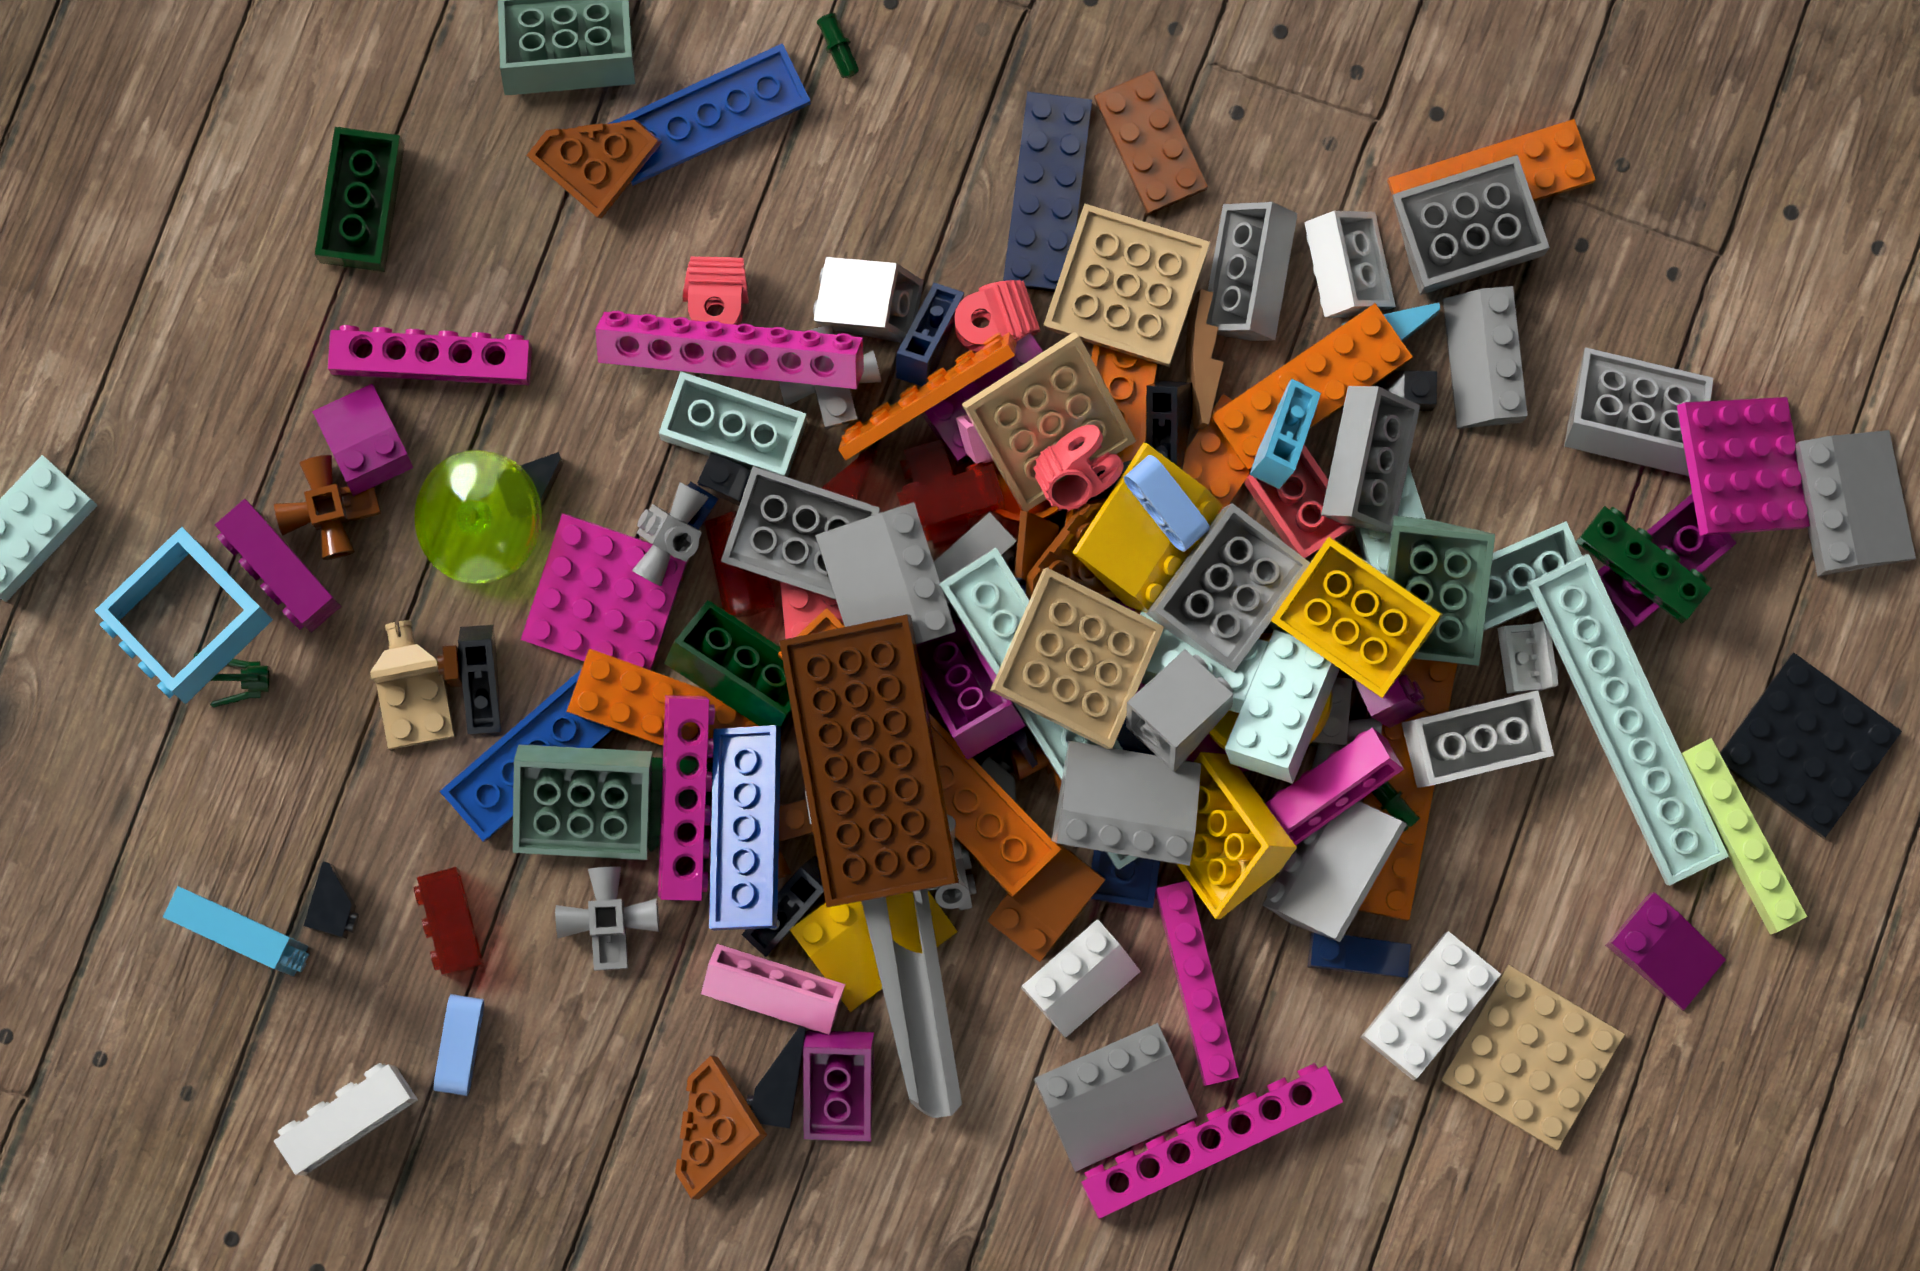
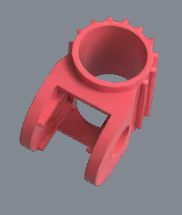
M691 256L683 289V302H688V313L691 320L704 322L719 321L724 324L734 325L742 323L743 304H749L744 258ZM718 305L724 308L723 312L718 316L707 314L712 306Z
M1021 280L999 281L984 285L978 289V292L966 296L958 304L955 311V333L957 339L963 347L975 353L985 347L983 343L997 333H1001L1004 336L1010 332L1017 342L1029 333L1035 336L1040 332L1025 283ZM977 318H985L990 322L984 328H978L973 325V321Z
M1085 425L1071 431L1062 437L1057 444L1048 446L1044 451H1041L1039 457L1035 459L1037 462L1036 466L1033 467L1036 473L1035 478L1051 506H1057L1059 511L1067 509L1069 512L1071 509H1079L1091 497L1097 496L1115 483L1123 471V462L1116 454H1109L1107 452L1090 461L1089 457L1102 447L1103 434L1097 426ZM1105 470V472H1103L1102 474H1100L1099 476H1097V473H1099L1100 471ZM1068 475L1065 479L1056 482L1059 478Z

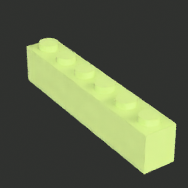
M1712 738L1681 753L1729 859L1770 935L1806 918L1807 915Z

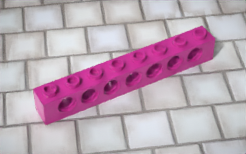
M621 311L604 312L595 329L598 363L857 389L864 372L863 337H854L849 334L834 335L818 333L813 330L794 331L786 330L782 327L764 328L754 327L750 324L734 325L724 324L719 321H694L683 317L664 318L652 314L634 315L625 314Z
M1313 1063L1298 1070L1299 1078L1289 1083L1284 1077L1267 1085L1269 1092L1257 1097L1254 1091L1236 1100L1239 1106L1228 1112L1223 1106L1206 1114L1209 1121L1199 1126H1196L1195 1122L1191 1121L1177 1128L1178 1136L1166 1141L1164 1135L1145 1143L1148 1150L1138 1155H1135L1134 1151L1131 1150L1116 1157L1117 1165L1105 1170L1103 1164L1085 1172L1084 1174L1087 1179L1081 1181V1184L1097 1218L1100 1219L1343 1103L1326 1065L1318 1068L1316 1063ZM1297 1086H1304L1310 1092V1100L1306 1105H1298L1293 1100L1292 1093ZM1268 1100L1275 1101L1280 1108L1279 1116L1274 1120L1265 1118L1262 1113V1106ZM1236 1115H1243L1249 1120V1130L1245 1134H1237L1232 1129L1231 1122ZM1207 1129H1212L1219 1135V1143L1214 1149L1204 1147L1201 1142V1135ZM1175 1144H1183L1189 1151L1187 1161L1182 1164L1174 1162L1171 1158L1170 1151ZM1146 1158L1154 1159L1158 1164V1173L1153 1178H1146L1140 1172V1164ZM1115 1173H1122L1128 1179V1187L1121 1193L1114 1192L1109 1185L1110 1177Z

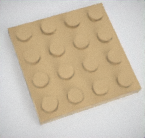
M1084 203L1043 325L1044 329L1066 336L1075 332L1082 341L1170 368L1210 248V241Z
M1075 332L962 403L1022 511H1029L1046 500L1035 478L1036 473L1033 469L1037 463L1035 459L1039 457L1041 451H1044L1048 446L1057 444L1062 437L1081 426L1095 425L1103 434L1102 447L1089 457L1090 461L1107 452L1109 454H1117L1136 442L1080 336ZM1068 475L1059 478L1056 482L1065 479Z
M1045 568L1040 575L990 691L1106 749H1112L1126 718L1127 702L1136 694L1164 626L1049 568Z
M1507 965L1440 1081L1552 1149L1558 1150L1625 1034L1512 966Z

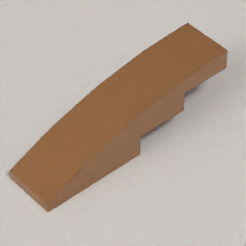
M1200 289L1193 296L1186 339L1187 382H1192V420L1195 430L1204 429L1209 425L1224 363L1211 359L1219 327L1206 324L1213 292Z

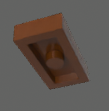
M456 645L442 646L443 655L437 657L439 676H442L443 680H446L452 688L462 687L459 649Z

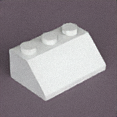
M1332 211L1304 222L1307 242L1310 246L1314 265L1313 271L1320 293V303L1325 317L1346 318L1356 316L1374 303H1376L1380 311L1396 307L1375 212Z
M1097 919L1025 982L1021 989L1066 1038L1141 971L1118 941Z

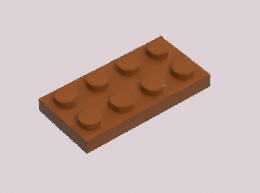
M1154 70L1094 95L1096 105L1147 216L1207 190L1208 186Z

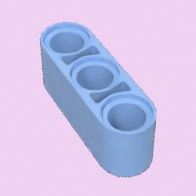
M1148 455L1123 477L1129 490L1170 542L1180 551L1185 552L1210 530L1208 522L1163 464L1154 456Z
M450 994L434 1078V1091L468 1096L484 1011V999Z

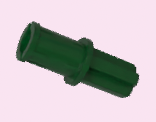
M836 13L822 16L817 20V24L828 45L826 47L827 53H831L842 78H850L859 72V68L849 47L851 41L849 38H845Z
M1388 781L1372 791L1373 795L1382 804L1381 810L1386 809L1392 817L1407 824L1404 831L1420 819L1401 797L1403 793L1401 791L1397 792Z

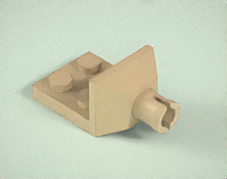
M410 620L399 621L401 637H399L398 625H395V622L386 624L385 630L388 635L389 650H384L370 671V675L377 685L388 749L392 750L454 738L455 733L446 684L442 676H439L437 659L418 644H415L411 628L412 622Z

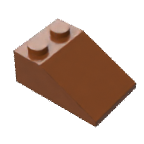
M1027 511L1020 512L1014 577L1019 585H1026V575L1057 537L1059 531L1058 524Z
M1058 843L1056 844L1061 850L1013 897L1007 894L987 920L1039 962L1048 956L1106 880L1065 846Z

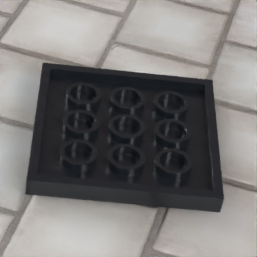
M1793 652L1722 748L1720 755L1729 771L1824 839L1902 731Z

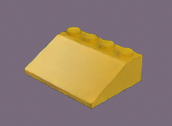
M1143 442L1072 553L1126 606L1147 613L1199 540L1185 552L1177 549L1129 490L1123 477L1148 455H1152L1163 464L1206 519L1209 526L1223 505L1206 487L1149 444Z
M1328 537L1270 621L1383 698L1426 641L1443 614L1335 539Z
M1201 752L1194 761L1201 763L1196 832L1190 866L1177 865L1214 918L1221 919L1279 873L1297 847L1239 767L1230 764L1227 754Z
M928 891L936 946L939 947L958 931ZM913 892L887 896L886 902L892 939L910 951L922 953ZM862 901L834 907H826L825 902L789 929L824 978L845 984L841 1001L850 1013L882 989Z

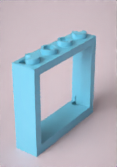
M183 527L172 535L95 609L96 613L103 619L99 625L112 638L118 635L122 639L118 645L132 659L137 655L142 660L138 666L148 677L153 679L157 676L161 680L157 685L158 688L169 699L176 695L185 704L273 620ZM190 554L244 611L173 678L128 631L120 620Z
M177 886L163 915V918L288 975L295 976L297 971L302 972L306 966L305 962L309 956L306 951L309 946L182 887Z

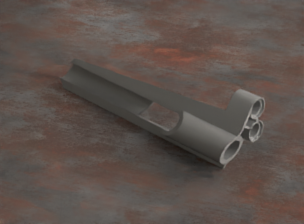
M805 791L806 802H807V809H808V816H809V822H810V824H812V823H811V817H810L809 806H808L807 795H806V791ZM924 889L913 892L922 953L910 951L892 939L886 897L862 901L909 1100L918 1110L932 1118L952 1116L962 1105L928 891Z

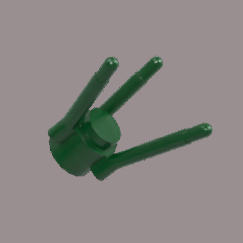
M199 652L194 653V658L199 654ZM232 659L227 665L245 668L241 669V674H216L210 681H241V689H248V691L212 701L210 706L215 708L250 698H261V692H269V666H261L260 661L248 662Z

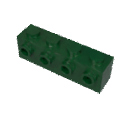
M1604 506L1576 540V543L1683 624L1712 589L1706 584L1707 578L1695 569L1689 571L1679 563L1681 561L1680 557L1667 548L1662 550L1653 543L1654 538L1642 528H1637L1636 530L1626 523L1627 517L1621 511L1614 507L1608 509Z

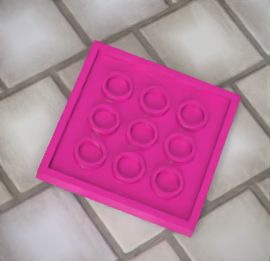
M1787 397L1684 402L1677 405L1700 536L1803 529L1810 526L1801 484V474L1795 454L1796 442Z
M562 513L521 640L581 661L585 660L590 648L652 671L687 562L671 555L662 586H659L632 571L653 544Z

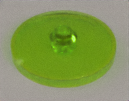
M470 450L446 458L429 473L417 496L415 530L419 544L435 568L457 581L476 584L491 583L510 576L528 560L540 535L542 510L536 487L520 465L499 453Z

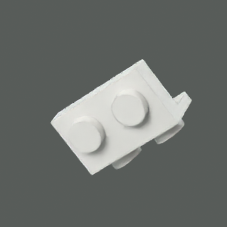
M1544 621L1497 628L1507 694L1542 691L1558 686V668L1555 664L1553 639Z

